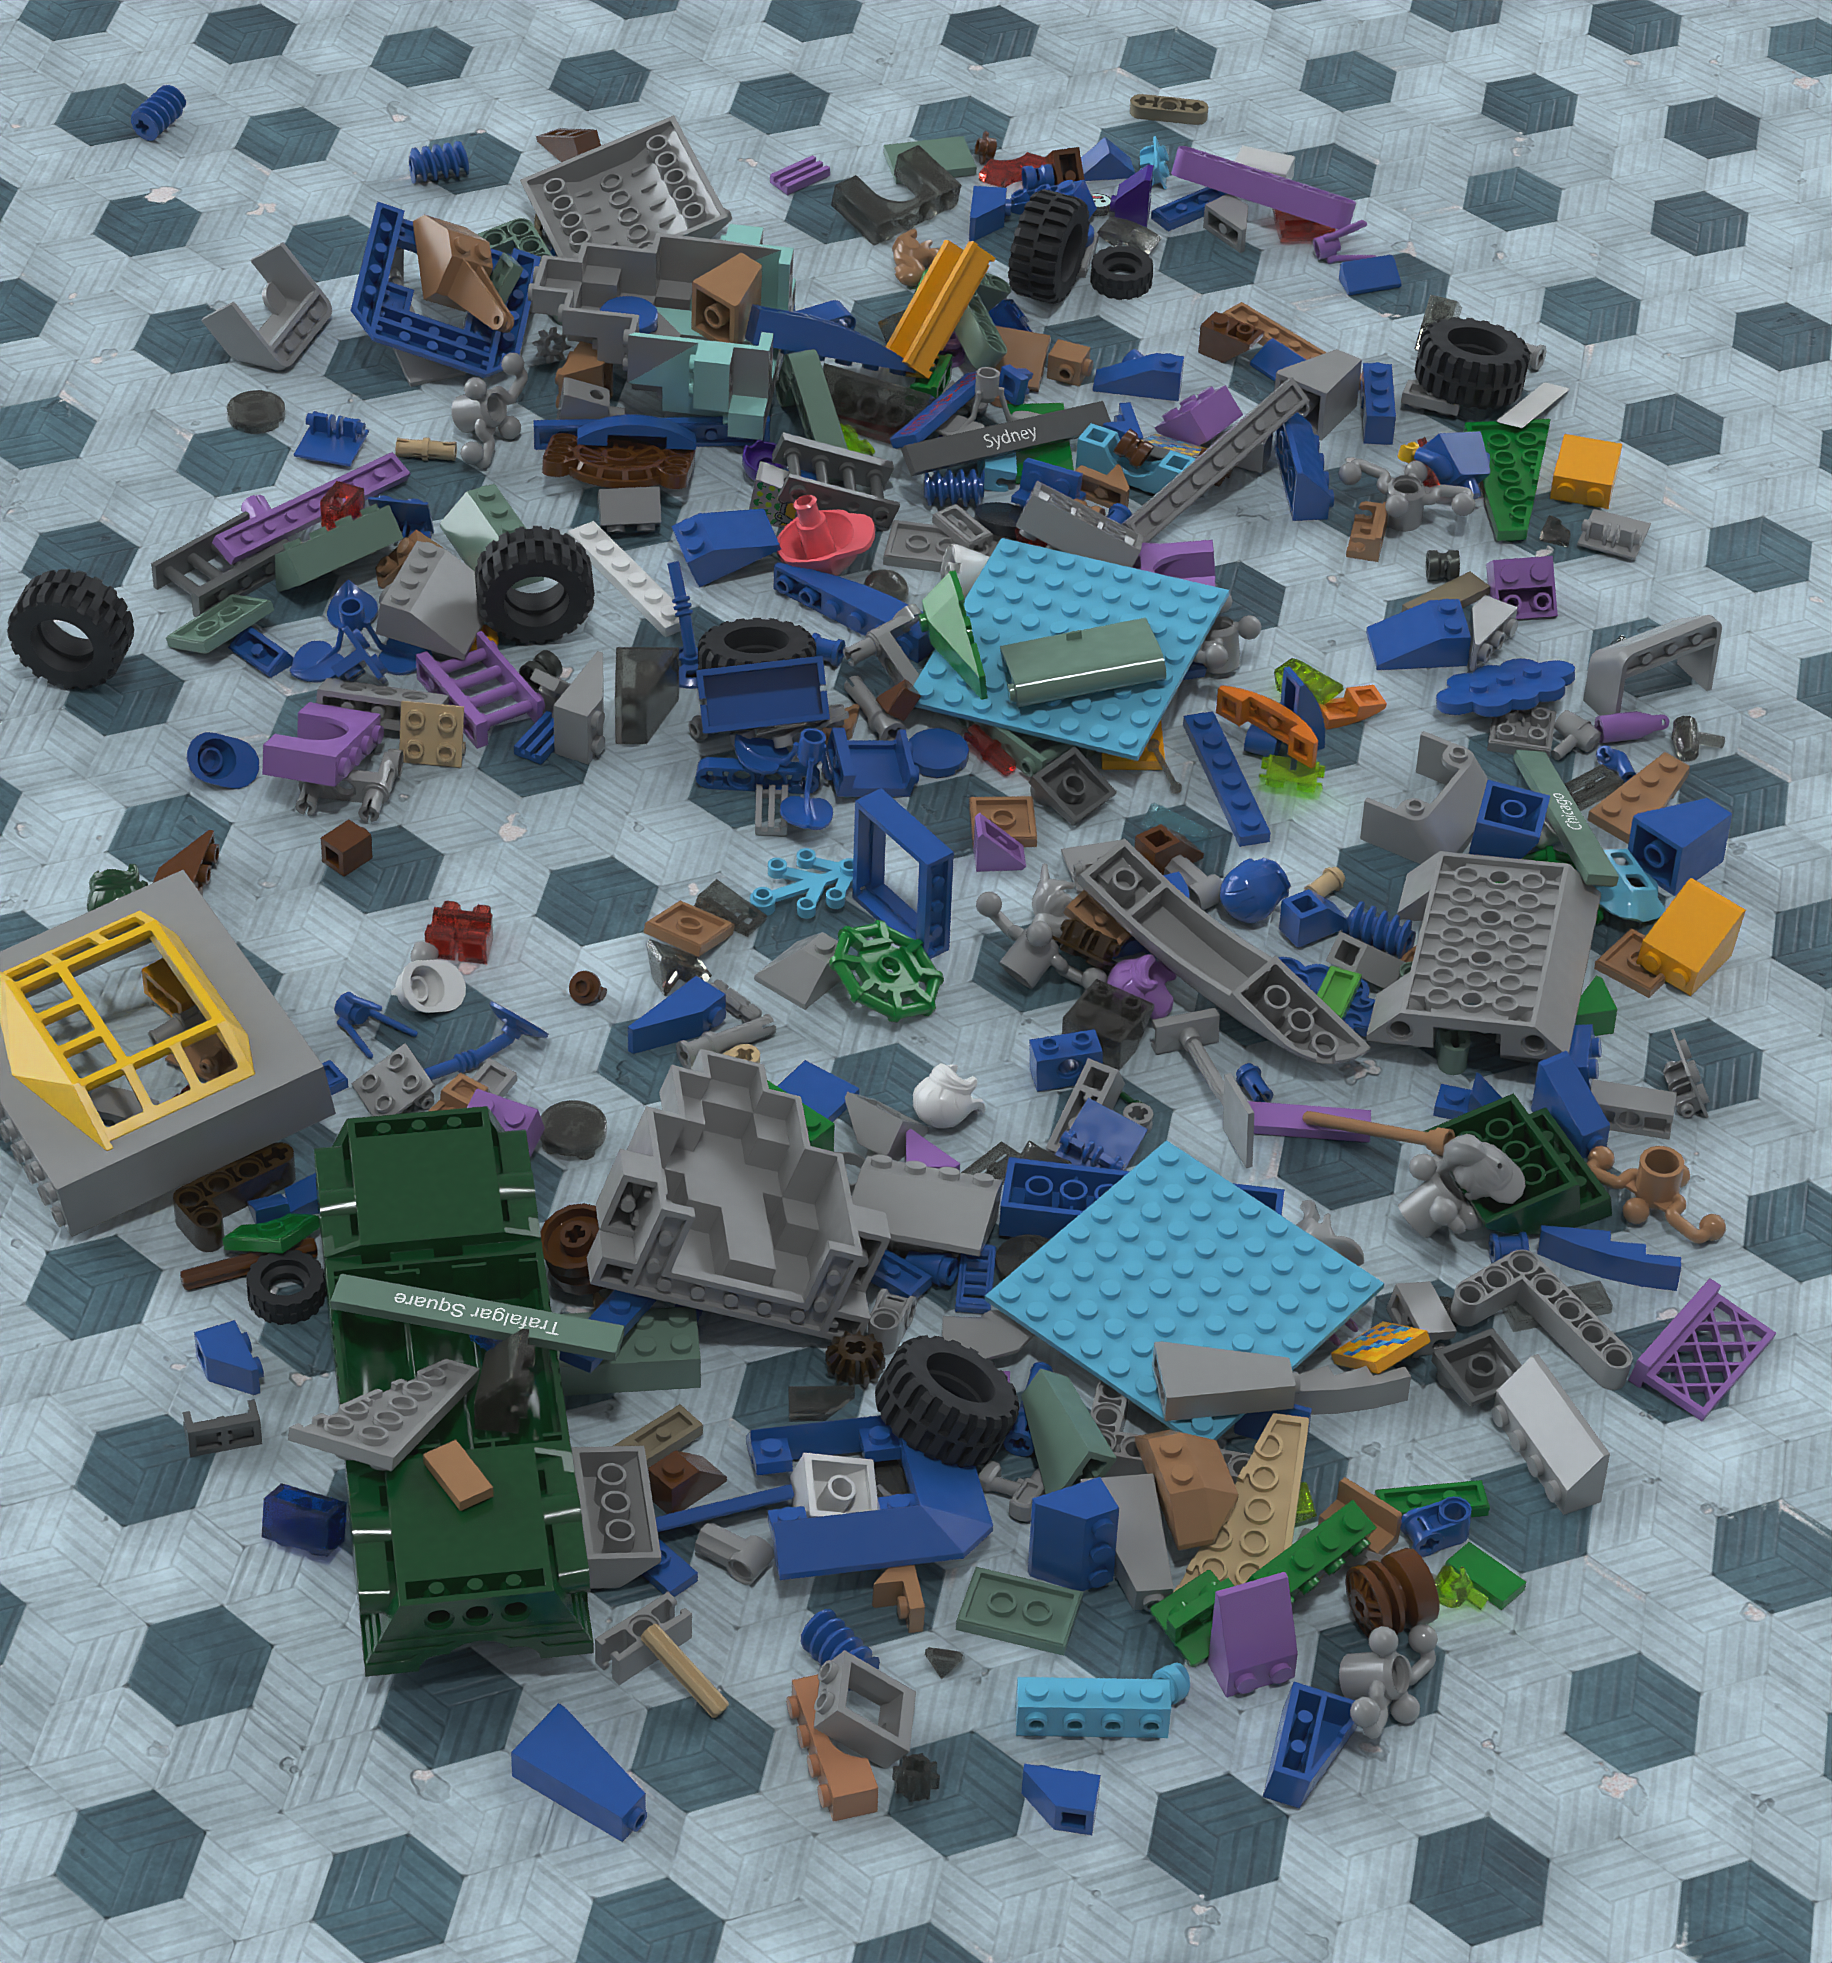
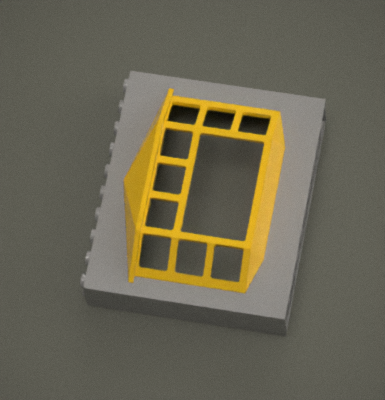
M184 870L0 951V1135L5 1143L11 1141L12 1145H10L16 1161L18 1164L25 1163L23 1167L32 1185L38 1183L37 1191L45 1206L52 1205L50 1210L58 1227L64 1225L71 1237L336 1114L323 1064ZM153 942L207 1021L132 1056H126L74 977ZM63 982L73 998L45 1011L36 1013L27 998ZM82 1010L94 1030L65 1044L57 1045L45 1026ZM216 1033L238 1067L206 1083H201L183 1048ZM100 1043H104L116 1063L84 1078H79L67 1061V1058ZM173 1054L190 1086V1090L163 1103L153 1105L135 1070ZM125 1075L143 1111L111 1127H106L88 1092Z

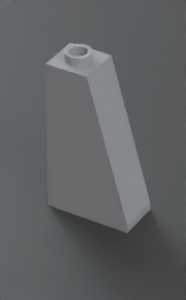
M1162 1341L1154 1342L1152 1367L1165 1421L1293 1409L1295 1394L1300 1393L1299 1373L1292 1371L1288 1357Z
M1140 1474L1102 1477V1481L1119 1507L1114 1574L1133 1610L1145 1609L1151 1612L1153 1605L1172 1594L1174 1590L1154 1475ZM1094 1478L1080 1479V1483L1085 1482V1481H1088V1480H1091V1479H1094Z

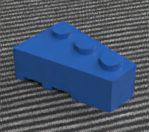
M1293 1682L1282 1709L1263 1792L1264 1798L1296 1808L1301 1807L1355 1732L1358 1725L1354 1723L1350 1716V1709L1355 1700Z

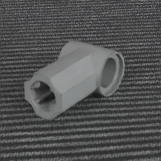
M1182 855L1172 858L1165 867L1164 875L1180 872L1188 886L1189 899L1202 910L1221 902L1220 887L1222 880L1217 875L1211 874L1206 876L1189 859L1184 858Z
M706 1523L700 1530L698 1539L695 1542L696 1552L726 1566L729 1574L736 1581L745 1585L752 1584L774 1558L772 1547L761 1537L750 1535L747 1539H744L714 1523Z

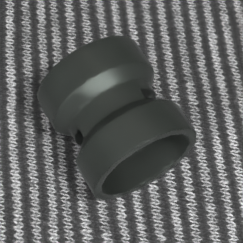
M1437 550L1427 551V580H1437L1439 577L1453 580L1459 577L1460 555L1458 550H1448L1446 553H1439Z
M548 650L541 651L534 657L533 661L526 662L519 669V674L535 692H539L538 689L540 687V684L530 680L535 668L557 678L563 672V667L558 657Z

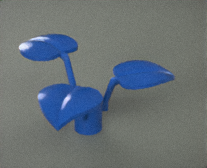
M348 579L335 593L327 610L328 621L333 627L338 628L336 645L332 648L325 641H311L304 644L295 653L289 671L292 676L307 682H324L326 678H335L336 674L331 667L344 658L338 652L341 649L344 636L342 629L346 626L352 631L356 628L359 631H362L363 628L367 629L376 646L382 650L379 655L380 660L389 671L388 673L393 675H405L416 671L417 654L425 651L432 657L433 654L431 650L388 638L386 645L383 644L377 634H375L370 623L378 614L376 600Z
M815 728L804 729L801 732L799 743H793V749L790 753L786 747L775 748L774 742L771 739H748L736 734L734 740L736 755L742 765L753 772L774 774L778 772L780 765L788 766L796 754L799 762L807 767L804 798L800 796L785 798L780 805V814L783 819L794 826L811 830L824 829L831 823L833 818L831 804L822 798H810L813 767L820 761H822L821 770L825 775V779L833 780L826 756V736L822 731Z

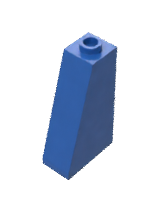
M558 1703L511 1752L512 1777L619 1841L623 1842L632 1831L637 1832L645 1823L647 1818L646 1793L563 1705Z

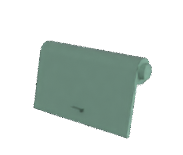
M1146 617L1000 646V652L1012 680L1011 684H1007L1010 703L1016 702L1018 708L1166 679L1163 653Z

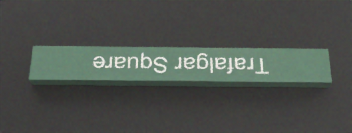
M340 1274L331 1298V1309L612 1361H616L624 1336V1325Z

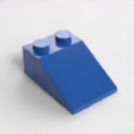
M764 508L698 513L671 526L686 563L699 587L781 550V546Z
M1460 599L1429 600L1366 627L1367 638L1377 670L1459 667L1468 665L1471 635Z

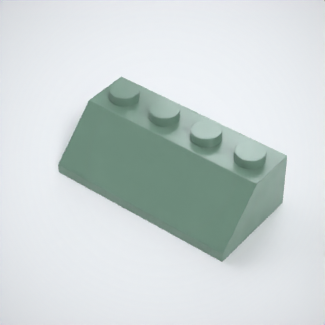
M495 483L467 491L440 522V528L464 563L474 571L478 565L477 560L480 554L486 551V546L491 541H498V536L507 531L510 534L519 527L526 529ZM544 577L526 578L518 581L511 587L516 589L544 581Z
M373 504L360 510L362 516L354 520L351 515L334 522L336 528L327 531L326 526L310 532L309 536L311 539L302 542L299 537L283 544L285 550L275 554L277 591L281 592L302 585L404 539L390 506L378 508L377 504Z

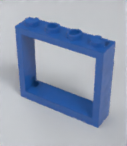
M882 788L855 800L852 898L876 920L885 921L887 926L915 940L919 938L923 942L922 947L930 959L948 951L950 947L954 852ZM886 834L919 862L917 913L884 884Z

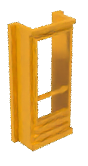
M944 240L885 346L904 358L902 363L916 371V373L906 372L905 377L930 378L932 372L929 370L931 367H934L935 364L933 362L935 359L939 358V351H943L987 272L990 266L988 263L995 261L996 258L980 248L974 241H969L963 250L951 241Z

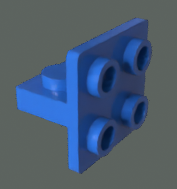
M1027 458L1023 462L1020 489L1011 496V502L1019 504L1021 508H1024L1037 481L1072 499L1084 501L1086 499V492L1080 491L1083 473Z
M348 626L344 627L342 630L356 650L331 667L333 672L340 680L354 682L366 673L364 668L368 665L376 678L382 684H385L388 680L384 674L389 671L376 654L369 655L366 649L370 647V644L358 628L352 631Z

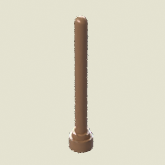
M1306 1111L1302 1116L1304 1123L1309 1125L1424 1145L1434 1155L1443 1156L1445 1144L1455 1138L1453 1130L1440 1127L1424 1132L1313 1111Z

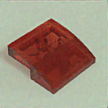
M1272 208L1275 226L1281 242L1313 241L1316 237L1336 231L1335 228Z

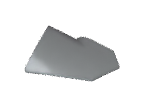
M999 1310L988 1311L981 1317L943 1316L942 1337H944V1340H955L968 1349L971 1347L978 1351V1354L985 1359L993 1360L1018 1353L1035 1336Z

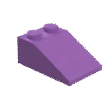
M1286 1572L1216 1591L1208 1666L1225 1697L1246 1694L1254 1689L1274 1683L1280 1684L1294 1678L1298 1651L1289 1580Z

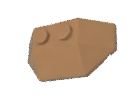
M1174 1430L1135 1436V1444L1147 1474L1154 1475L1158 1502L1178 1551L1213 1544L1239 1497L1217 1441Z

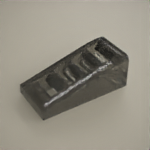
M718 879L697 896L694 905L701 910L735 924L734 931L746 937L752 934L768 917ZM747 917L752 919L749 924L744 922Z

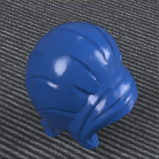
M1264 857L1258 860L1249 858L1241 862L1226 875L1220 887V899L1226 912L1232 918L1244 923H1256L1267 918L1274 911L1278 903L1289 896L1291 884L1284 870L1276 861Z

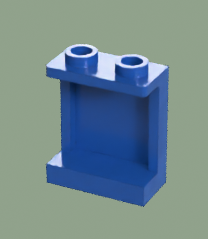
M832 728L826 745V753L837 797H863L880 788L891 797H910L914 784H917L919 781V767L914 765L912 741H908L905 729H899L895 740L888 741L847 740L845 728Z

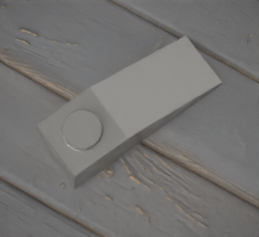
M1089 1058L1087 1059L1049 1139L1046 1150L1056 1154L1061 1145L1059 1141L1062 1134L1070 1130L1088 1097L1113 1110L1125 1085L1118 1069Z

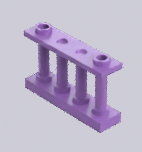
M482 631L476 633L477 650L468 652L464 660L452 658L440 663L435 661L427 651L416 655L417 679L430 693L449 695V705L464 706L463 733L477 749L488 745V731L491 726L526 713L536 723L543 715V710H545V702L541 694L536 693L502 655L496 643L490 641ZM480 661L487 668L457 680L447 675L450 672ZM493 679H497L502 685L471 698L468 695L465 696L462 692ZM512 696L517 704L487 715L477 710V708Z

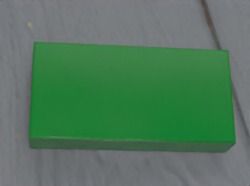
M1471 1542L1464 1545L1445 1563L1444 1570L1501 1610L1525 1591V1580Z

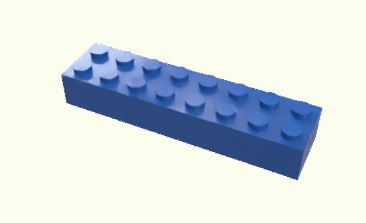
M1009 1157L1000 1206L999 1235L1049 1241L1130 1171ZM1232 1183L1282 1216L1285 1189Z

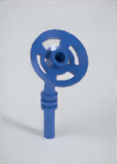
M676 561L667 565L674 593L672 603L676 604L673 608L677 611L675 617H679L683 647L666 653L660 661L659 670L663 679L669 684L680 688L696 689L698 688L697 677H686L687 674H696V670H698V647L695 645L691 620L693 610L689 609L692 607V604L688 603L690 596H686L680 563ZM677 661H681V667L677 664ZM668 662H672V667L676 671L675 674L668 668Z
M490 1001L489 1005L492 1011L504 1023L501 1029L504 1033L475 1051L473 1049H469L467 1052L463 1051L460 1054H455L451 1060L425 1068L424 1070L431 1081L457 1071L465 1073L472 1070V1068H478L481 1062L512 1044L515 1038L519 1040L522 1034L538 1038H547L549 1034L519 1015Z

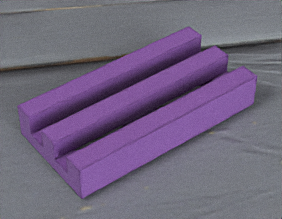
M812 155L770 174V183L786 195H789L830 176V167L827 165L823 167V162L820 160L816 162V157Z

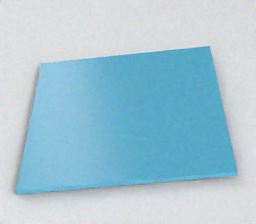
M1001 538L966 596L964 603L966 615L970 617L974 643H977L983 665L988 698L981 700L935 649L913 685L921 695L914 707L1138 761L1229 596V590ZM1146 617L1162 650L1166 667V679L1018 708L1016 702L1010 703L1007 684H1011L1012 680L1000 652V646Z
M1166 1140L987 1293L985 1301L1172 1430L1217 1440L1246 1413L1165 1421L1152 1367L1154 1342L1162 1341L1288 1357L1293 1371L1384 1288V1283Z

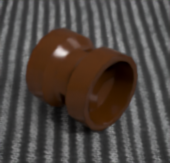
M1129 429L1113 452L1120 458H1127L1130 465L1138 470L1154 449V445L1148 441L1140 440L1138 434Z

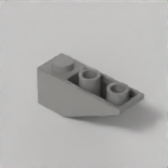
M1484 595L1472 607L1468 625L1471 635L1469 650L1470 670L1475 671L1483 662L1486 663L1496 649H1501L1508 637L1514 636L1518 628V620H1516L1518 607Z

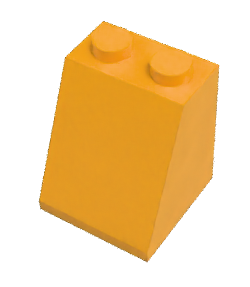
M1690 878L1643 939L1636 964L1642 965L1647 971L1656 976L1659 973L1664 974L1666 982L1692 996L1732 956L1746 909Z

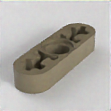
M1137 94L1130 99V114L1137 119L1200 125L1204 124L1208 119V104L1194 99Z

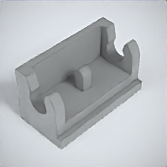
M1431 1281L1396 1283L1386 1308L1393 1323L1427 1330L1431 1342L1411 1354V1357L1419 1358V1355H1433L1434 1351L1445 1347L1442 1343L1434 1344L1437 1340H1447L1455 1337L1457 1332Z

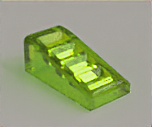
M1295 658L1289 659L1274 671L1277 691L1282 692L1284 668L1290 666L1313 693L1319 704L1324 705L1344 690L1343 685Z

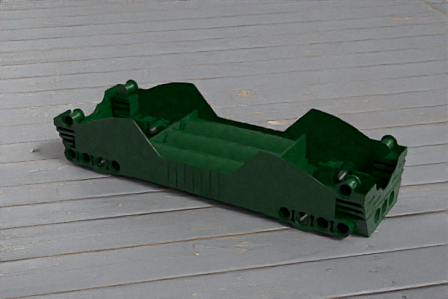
M488 1106L348 1118L332 1147L314 1148L318 1214L338 1404L346 1403L375 1389L385 1392L391 1389V1382L398 1379H403L407 1382L415 1379L417 1371L444 1359L480 1368L477 1383L392 1471L376 1470L369 1464L356 1460H344L365 1677L418 1672L420 1665L430 1657L441 1654L449 1655L452 1650L463 1644L475 1641H495L507 1645L509 1648L529 1647L537 1651L541 1659L594 1653V1642L588 1607V1592H590L589 1566L557 1350L511 1342L512 1344L504 1348L502 1353L496 1352L492 1354L473 1342L475 1337L470 1334L331 1309V1298L340 1274L552 1312L526 1129L505 1131ZM479 1336V1341L492 1350H500L508 1342L497 1340L494 1344L493 1340ZM454 1440H457L493 1486V1497L462 1511L458 1509L423 1463V1454Z

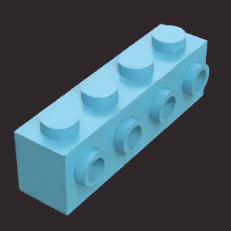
M1017 1677L1015 1705L1016 1736L1168 1738L1171 1715L1170 1679Z

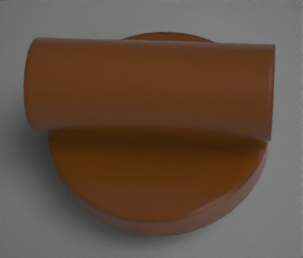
M591 971L577 972L569 983L571 997L581 1004H590L596 999L603 1000L607 994V989L601 986L598 976Z

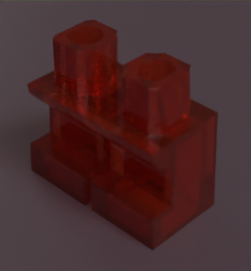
M445 901L441 908L434 907L432 923L427 925L424 935L425 942L434 945L438 949L439 955L437 959L455 961L458 952V961L487 965L493 942V914H491V907L478 904L473 908V911L461 910V905L454 901Z

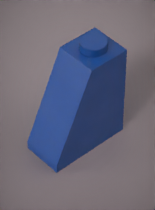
M1564 1051L1538 1062L1531 1111L1535 1112L1546 1107L1583 1159L1588 1157L1593 1148L1597 1146L1607 1147L1610 1123L1570 1054Z

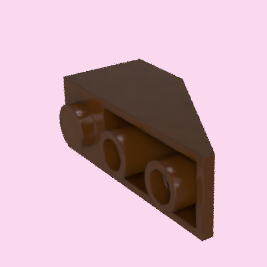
M214 830L205 832L159 867L153 883L184 870L203 896L202 888L210 882L212 863H217L220 847L219 844H215Z

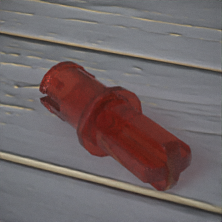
M974 724L967 729L973 735L970 736L965 732L964 739L980 753V758L983 761H989L1004 776H1008L1016 770V761L1001 748L1000 741L997 739L993 740L978 724Z

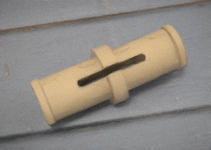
M424 437L423 440L397 438L395 454L397 457L422 458V461H429V459L456 461L457 442L432 441L427 437Z

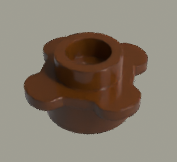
M984 131L982 139L978 138L975 145V154L979 155L980 164H984L985 159L993 160L996 153L997 140L988 137L989 132Z

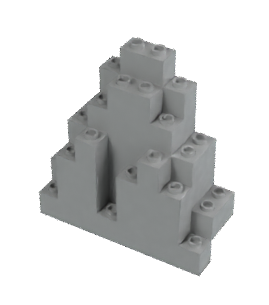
M700 1049L691 1069L671 1065L659 1092L662 1110L648 1106L645 1107L627 1150H619L597 1199L596 1211L599 1231L587 1256L590 1284L830 1340L833 1339V1336L842 1337L845 1330L852 1335L857 1334L860 1329L863 1335L870 1321L865 1292L891 1240L886 1212L853 1205L843 1154L810 1146L801 1097L769 1089L764 1064Z

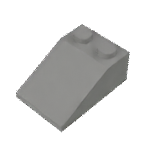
M599 651L595 653L553 705L555 754L585 764H589L596 754H600L605 745V737L603 736V723L605 720L603 653Z

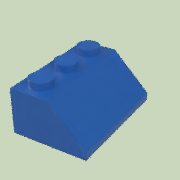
M1101 1477L1032 1499L1027 1571L1030 1577L1077 1591L1102 1587L1106 1583L1113 1581L1119 1507Z

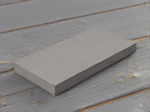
M893 520L883 556V565L940 572L947 547L957 543L936 525ZM993 535L992 543L987 544L983 542V547L978 549L974 546V551L990 557L1001 538L1011 540L1012 537Z

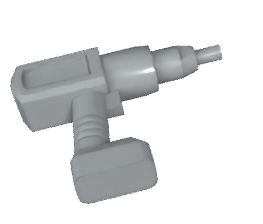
M989 1460L979 1474L983 1491L993 1490L1013 1496L1009 1501V1514L1014 1519L1029 1522L1031 1520L1032 1499L1046 1494L1040 1469L1038 1468L1030 1478H1025V1480L1019 1478L1015 1482L1001 1478L1002 1469L1000 1464Z

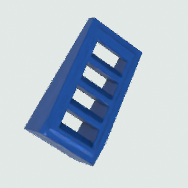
M985 1244L980 1256L961 1253L955 1312L984 1314L991 1311V1304L986 1302L985 1298L964 1297V1294L985 1296L993 1289L996 1246Z

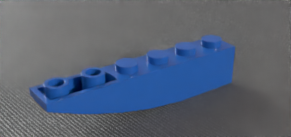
M752 304L745 339L752 343L753 346H759L762 332L774 333L773 348L781 349L780 353L784 355L815 349L820 361H825V357L835 359V363L844 366H852V362L861 363L862 368L872 371H879V367L889 368V373L906 376V372L916 373V371L902 363L904 358L884 345L850 328L804 313Z
M778 562L774 565V590L864 636L868 631L892 620L898 611L908 605L888 594L839 576ZM919 621L910 627V631L895 638L907 658L916 663H919L935 650L930 642L928 633L921 631Z

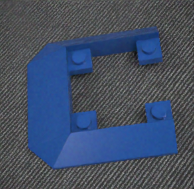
M377 201L350 309L355 318L374 342L482 378L502 372L501 364L505 355L508 353H518L520 355L531 301H528L529 284L533 283L534 267L539 266L541 257L513 248L510 256L521 265L523 271L505 303L514 317V326L508 333L491 329L469 312H467L463 329L410 312L414 290L389 282L388 279L396 247L417 254L413 221L403 218L405 210ZM490 248L494 270L503 252Z
M881 1415L750 1430L746 1435V1445L751 1464H754L756 1475L792 1472L793 1459H800L803 1453L836 1455L862 1452L864 1459H871L873 1462L901 1459L911 1493L877 1497L878 1510L807 1518L804 1506L768 1510V1524L774 1545V1559L779 1580L964 1559L993 1532L992 1519L976 1466L959 1467L956 1463L947 1465L937 1458L932 1460L924 1456L923 1452L918 1449H912L906 1445L907 1442L904 1439L894 1435L891 1426L885 1425Z

